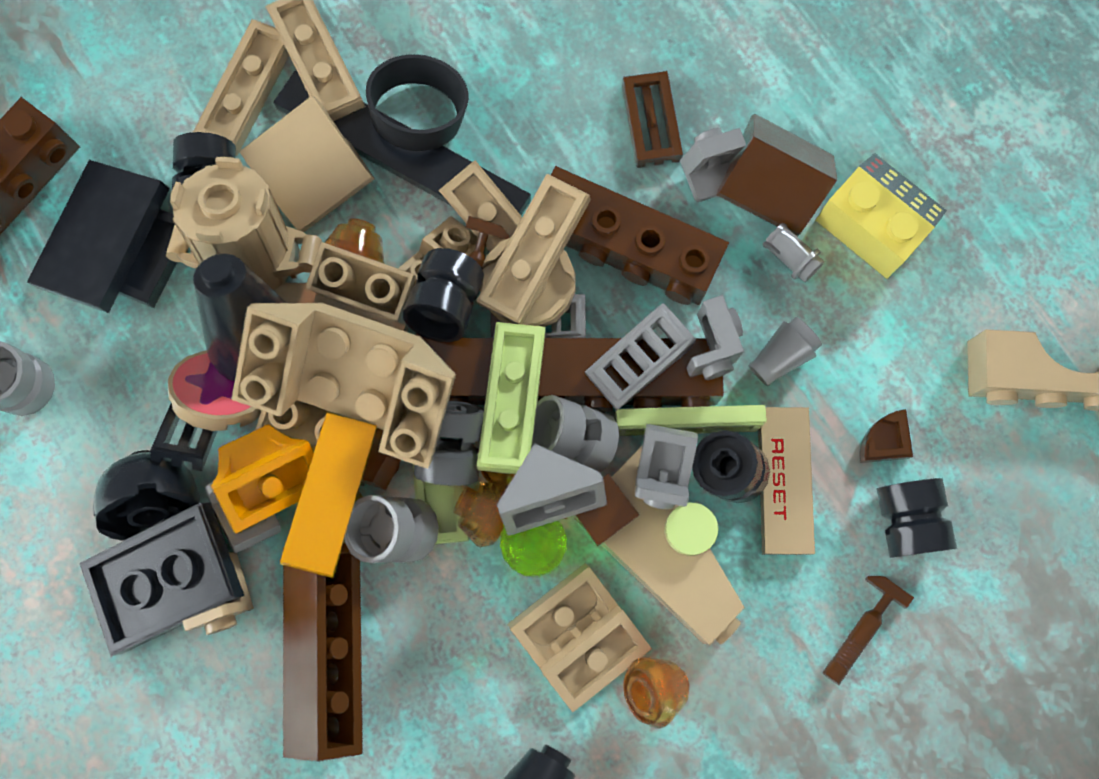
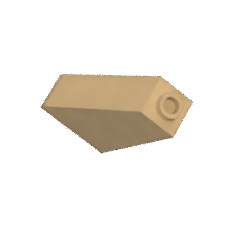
M641 446L612 476V479L639 513V516L601 545L701 643L711 645L716 640L723 644L741 625V621L736 616L745 607L711 549L698 555L689 556L675 551L669 545L665 536V522L669 514L679 505H674L672 509H659L644 503V499L635 496V480L642 450Z

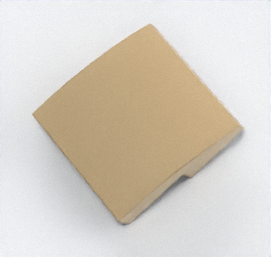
M313 95L239 151L250 169H255L265 183L269 185L277 206L294 227L302 232L307 231L375 179L353 145L343 137L321 102Z
M586 563L507 624L572 713L652 649L624 610L616 603Z

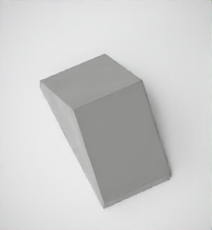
M534 444L497 506L507 535L510 536L607 505L604 481L600 472Z

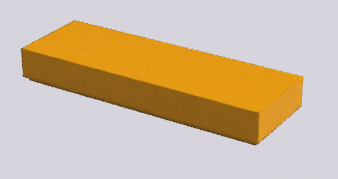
M326 413L281 556V565L333 578L375 437L376 425Z

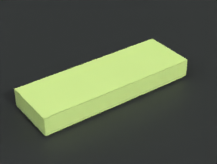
M496 322L477 468L480 471L516 474L532 448L546 333L545 327Z
M765 405L616 410L614 419L618 424L619 436L644 435L646 424L703 434L722 430L756 432L767 422Z

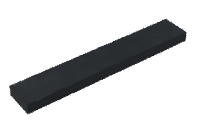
M297 70L293 72L273 102L277 110L286 115L309 98V94ZM364 103L365 107L333 121L343 137L353 145L360 156L450 205L439 190L472 163V161L444 146L428 151H411L390 144L375 130L371 121L368 104ZM377 110L384 118H386L390 122L401 127L412 129L402 124L401 122L393 119L392 117L382 113L381 111ZM481 167L518 213L522 215L531 201V194Z

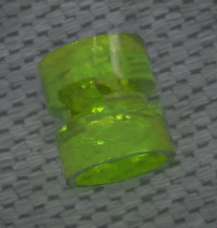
M559 521L510 536L507 535L504 527L501 532L500 548L504 560L515 572L525 577L539 578L551 574L560 566L566 553L567 537L563 525Z

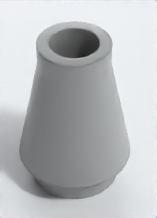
M795 317L789 323L782 322L757 358L748 366L757 378L768 387L776 379L815 358V351L822 346V343L805 322Z

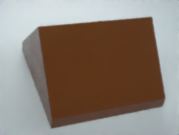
M754 113L743 134L746 146L731 160L716 195L777 227L785 223L789 230L796 236H799L837 182L834 155Z

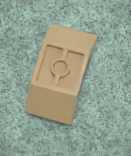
M321 242L305 289L316 293L313 303H324L408 332L409 327L402 318V311L411 289L415 286L416 275ZM296 400L281 417L261 411L255 430L269 424L280 433L292 439L307 440L312 450L315 451L326 413L339 414Z
M252 303L247 308L232 400L279 417L296 400L350 419L376 425L377 428L384 430L379 452L428 469L432 462L456 374L421 337L324 303Z

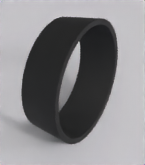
M418 54L396 56L381 63L370 74L365 91L371 121L377 133L390 144L411 151L433 150L450 142L460 129L469 100L467 85L462 76L452 66L437 58ZM404 84H422L444 93L454 104L457 116L440 127L416 130L401 127L390 122L377 111L376 105L379 99L394 87Z

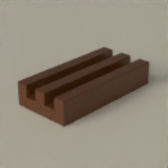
M668 71L623 77L622 90L636 168L645 167L646 163L654 162V166L662 165L665 160H672V163L680 162L683 157ZM652 85H658L669 148H662L651 92ZM638 87L641 89L651 150L645 151L634 88Z

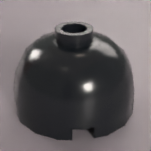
M150 450L136 451L109 466L97 482L93 501V515L96 519V528L99 533L111 539L125 541L199 504L200 495L193 474L184 463L181 468L171 466L170 458L163 457L161 463L150 461Z

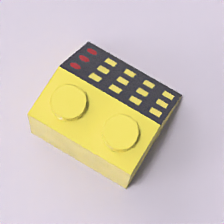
M874 153L853 172L828 200L815 221L888 279L935 228L947 210Z

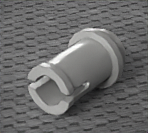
M785 223L779 225L763 243L766 249L768 248L793 271L791 277L794 280L799 277L803 282L808 281L825 262L819 257L821 251L818 248L814 251L811 250L787 228Z

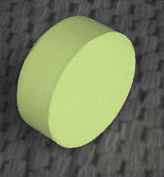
M687 503V506H678L669 514L665 522V536L669 545L675 551L684 555L701 554L710 549L717 539L718 523L714 514L707 507L698 503Z

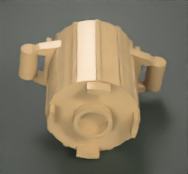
M216 157L215 162L217 165L205 166L204 169L186 178L183 184L181 182L175 183L170 197L175 226L166 252V257L171 261L182 262L186 266L196 269L200 263L211 256L231 254L240 258L273 290L281 284L283 285L288 276L297 279L298 274L311 272L322 242L321 238L315 235H307L302 231L285 226L269 185L265 183L255 169L243 166L240 159Z

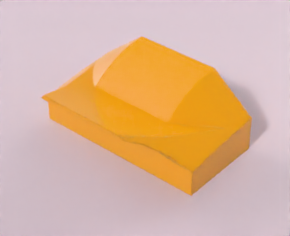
M267 424L218 448V473L211 488L235 534L299 502L314 454L307 440L292 439Z

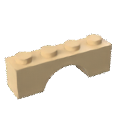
M986 329L967 341L968 396L986 397L987 404L1013 405L1018 403V399L1035 400V406L1040 408H1060L1067 406V402L1084 403L1085 410L1099 411V369L1095 373H1082L1060 365L1047 354L1035 332Z

